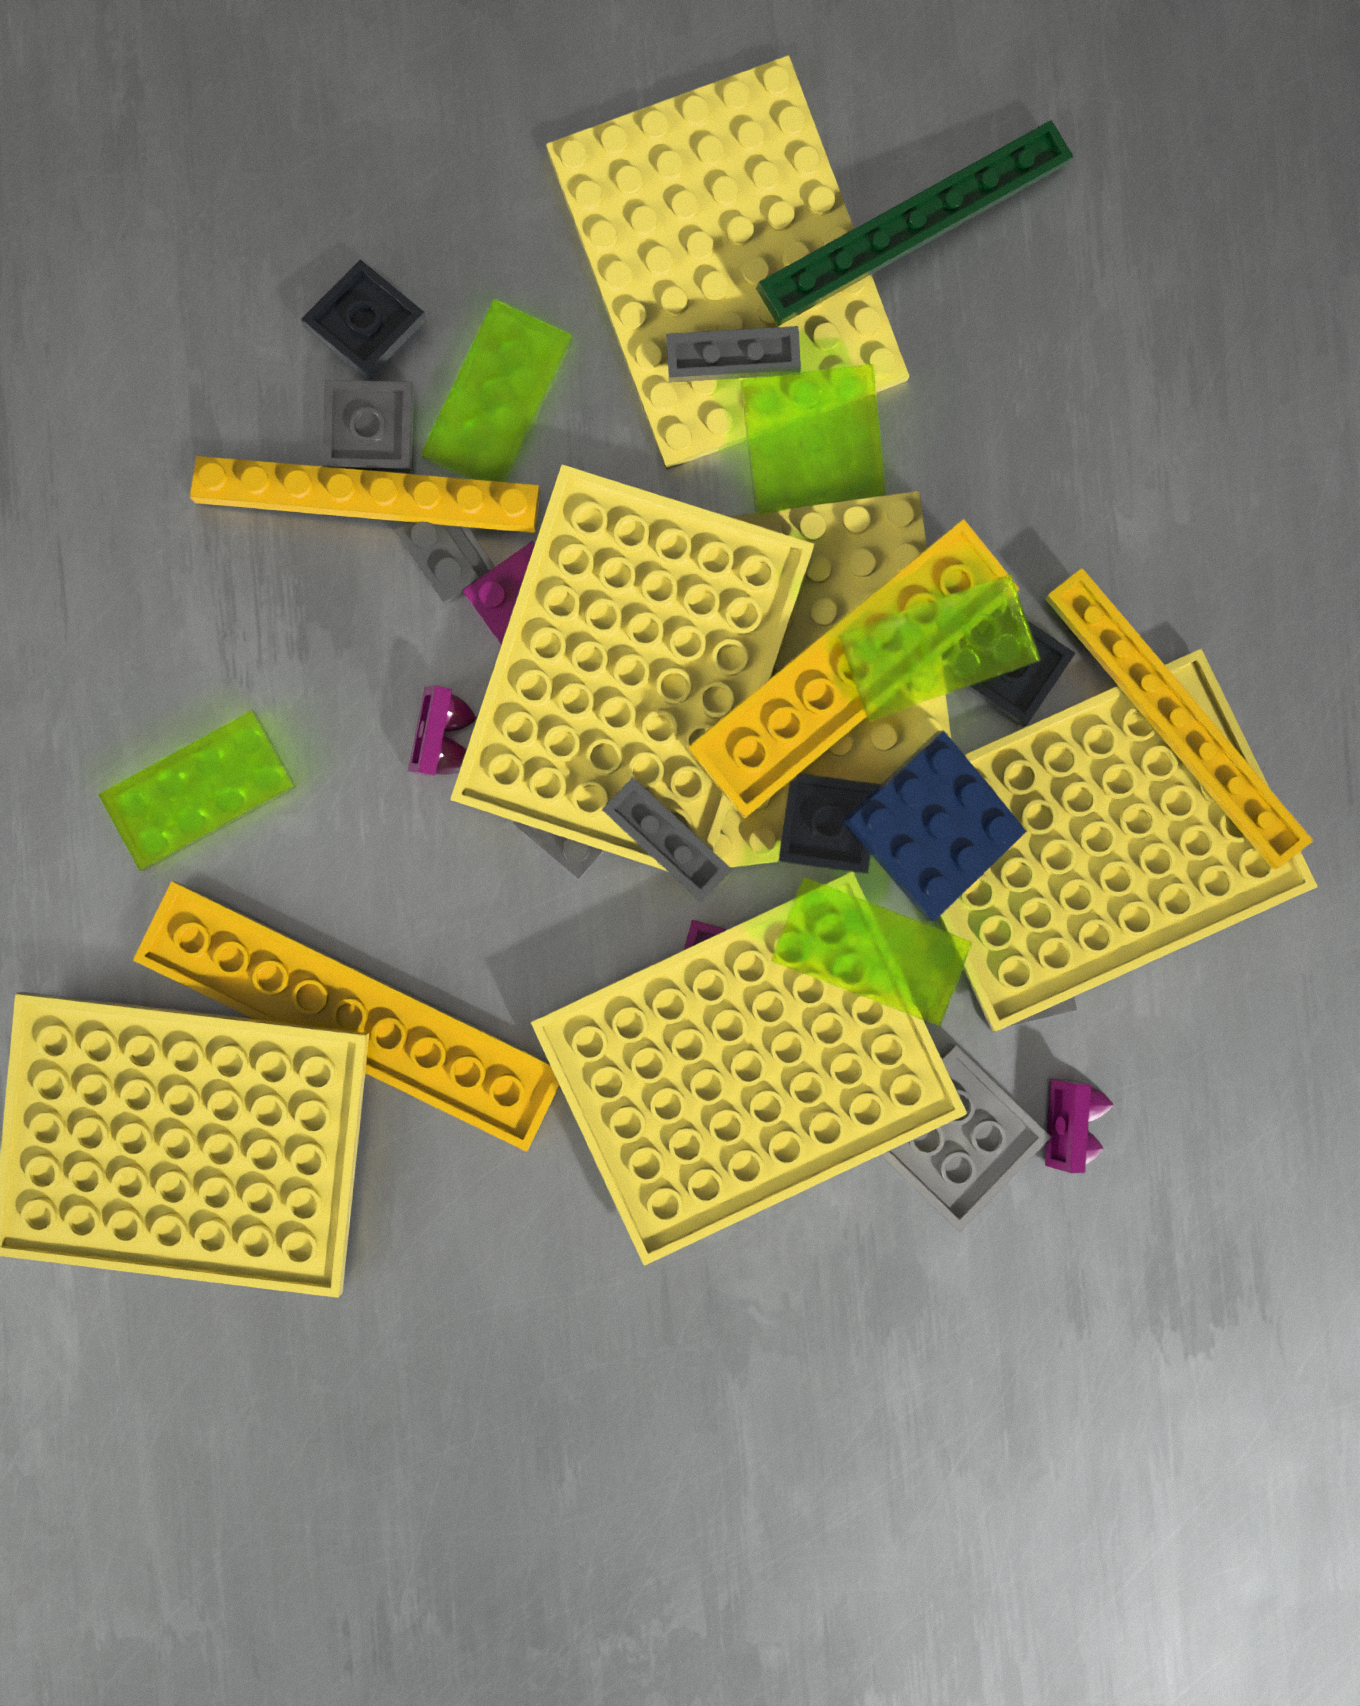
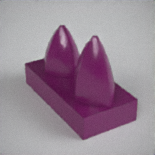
M436 685L424 687L408 772L432 776L460 772L467 750L456 741L444 737L443 734L444 731L452 732L469 726L476 720V716L466 702L452 694V689Z
M1067 1079L1050 1080L1047 1133L1051 1138L1046 1142L1045 1166L1068 1173H1085L1086 1164L1093 1161L1104 1148L1099 1140L1092 1133L1088 1132V1124L1100 1118L1114 1106L1112 1101L1103 1092L1092 1087L1091 1084Z

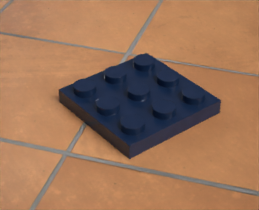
M944 730L937 731L843 820L927 921L933 922L1027 832Z

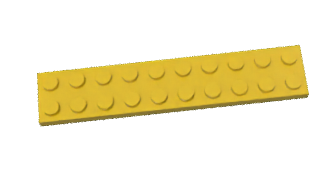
M171 881L133 958V961L252 1019L368 1032L366 1074L526 1152L529 1150L560 1086L549 1062L177 881Z

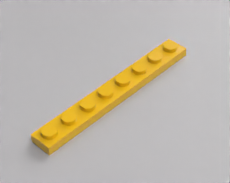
M196 456L190 498L199 504L416 523L428 522L438 525L536 533L541 496L539 485L205 456Z
M1083 568L1079 569L1047 595L1045 600L1273 870L1282 867L1314 841Z

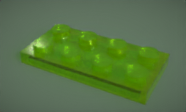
M493 299L420 454L421 457L465 479L507 482L573 342L572 334Z
M1011 574L838 635L868 721L1040 661Z
M251 710L104 790L98 796L139 871H146L294 790L297 786L257 713Z
M802 877L771 961L941 1026L972 941Z

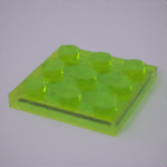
M874 364L740 381L755 513L765 514L786 511L791 508L886 496Z

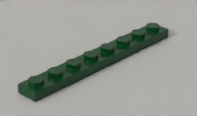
M1050 120L759 281L756 290L775 322L780 326L1070 163L1074 156L1055 124Z

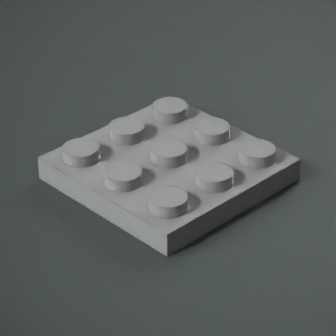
M953 1044L941 1056V1059L967 1114L881 1154V1156L961 1232L1043 1147L1051 1136L957 1045Z

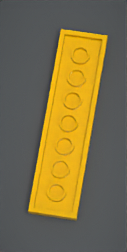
M963 519L723 717L687 749L743 818H746L1020 588Z

